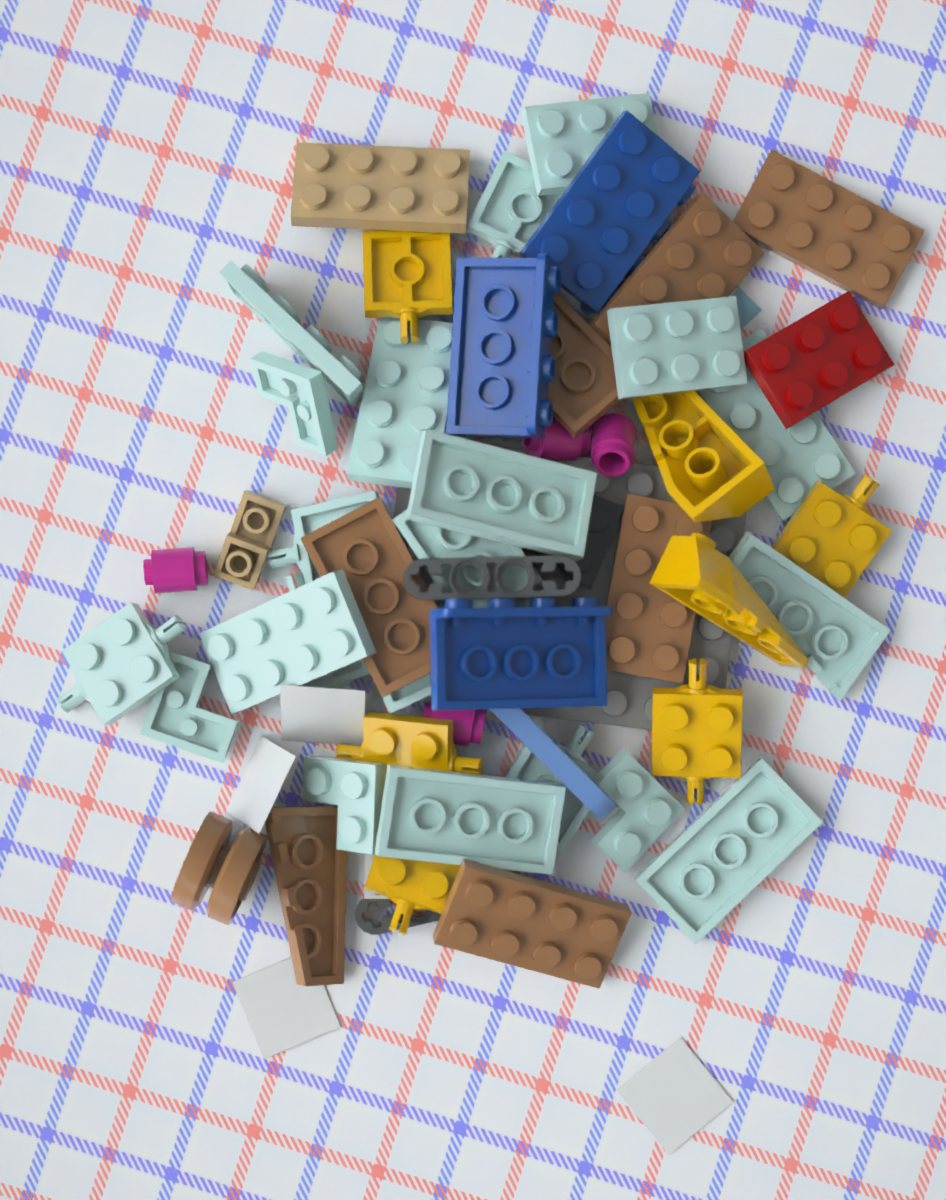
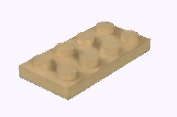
M297 142L290 215L291 226L466 234L470 150Z

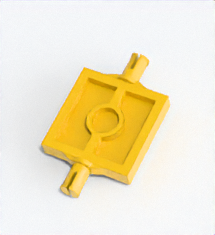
M390 230L362 231L365 318L394 317L400 319V341L409 344L408 328L410 327L411 344L417 343L419 341L418 318L431 315H453L450 233Z
M864 474L860 483L849 496L835 492L817 480L771 548L845 598L892 532L888 527L874 519L865 507L880 484Z
M692 658L688 661L689 684L676 688L653 687L652 776H671L687 779L686 802L694 805V789L696 788L697 805L705 802V780L713 777L741 778L742 689H721L707 684L708 661L699 658V675H697V660Z
M368 712L363 717L362 745L338 743L335 754H338L335 758L386 764V771L388 764L480 775L483 774L484 766H482L484 764L483 758L458 756L453 742V720Z
M375 854L364 888L367 891L386 896L397 905L388 929L396 933L400 918L403 916L399 934L407 935V929L414 910H430L439 914L442 913L461 865L380 857Z

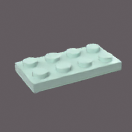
M230 260L219 271L228 290L311 368L322 371L325 381L353 408L362 400L364 391L362 382L364 379L360 376L362 374L361 371L344 355L338 360L330 354L332 351L329 346L330 342L311 324L305 330L299 324L301 320L296 315L298 312L280 294L272 299L267 294L269 289L264 285L265 281L252 267L246 263L240 268Z
M394 317L379 318L346 471L349 481L412 489L422 433L425 429L446 434L453 323L418 319L419 341L411 344V330L409 327V344H405L400 341V319Z
M762 328L742 340L743 352L768 338ZM745 364L748 384L697 390L696 392L765 463L775 488L765 499L779 521L782 522L796 512L817 480L834 489L856 475L817 412L786 430Z
M425 429L421 435L406 519L554 556H566L574 561H579L584 557L597 473Z
M343 569L333 571L199 633L231 715L280 695V685L301 686L377 653Z
M759 758L741 775V778L732 783L657 855L634 880L681 930L697 944L813 833L823 821L763 758Z
M388 764L375 853L380 857L461 865L464 858L503 870L553 875L566 787L558 783Z

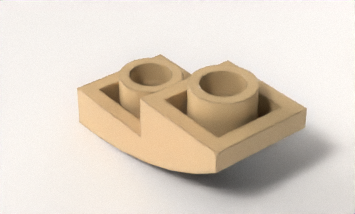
M245 490L230 533L226 535L213 576L254 591L269 557L268 552L272 549L288 504L250 490Z

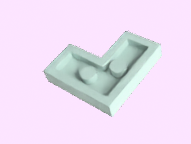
M261 351L250 358L259 397L288 407L296 445L324 456L338 449L335 421L330 410L327 384L323 377V372L265 351Z
M169 651L170 660L180 678L152 697L140 734L225 763L239 721L198 707L212 665Z
M622 748L593 779L621 808L591 841L618 867L626 872L677 819L685 808Z
M315 755L304 757L302 801L338 805L337 850L371 855L376 854L375 847L386 778V764Z

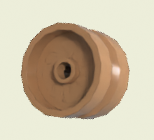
M209 811L182 864L170 901L192 910L200 905L209 887L213 889L207 903V916L229 926L242 901L246 900L261 865L259 861L266 846L268 835L261 832L258 834L251 828L246 827L239 832L231 848L228 849L227 846L233 830L232 820Z

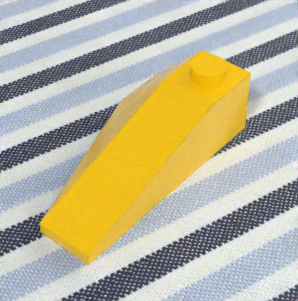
M695 391L632 398L669 495L695 523L740 517L775 490L765 463Z
M695 532L691 536L671 537L649 582L651 585L777 664L806 668L809 662L808 658L730 558L715 549L717 545L715 541Z

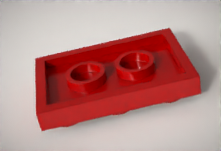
M849 291L744 351L746 366L786 430L895 365Z

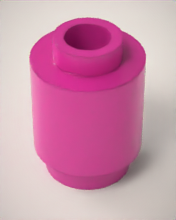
M610 413L601 416L594 423L591 461L596 469L605 476L617 477L623 475L635 460L636 426L627 416Z
M554 417L551 427H546L545 439L522 438L523 448L529 452L530 456L558 461H574L579 456L587 455L591 443L589 427L577 438H574Z
M194 547L159 549L151 551V559L143 560L145 585H153L155 594L197 591L198 586H208L206 551H195Z
M425 703L423 717L453 720L454 744L469 747V743L481 744L487 710H432L431 704Z

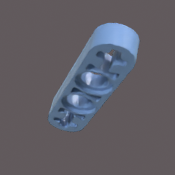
M521 708L490 709L601 822L617 807Z

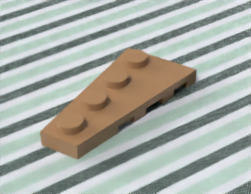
M275 806L271 808L265 821L296 983L302 986L344 984L347 851L336 849L338 806Z

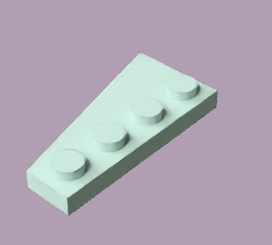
M747 531L729 556L730 560L808 658L807 666L840 702L891 630Z

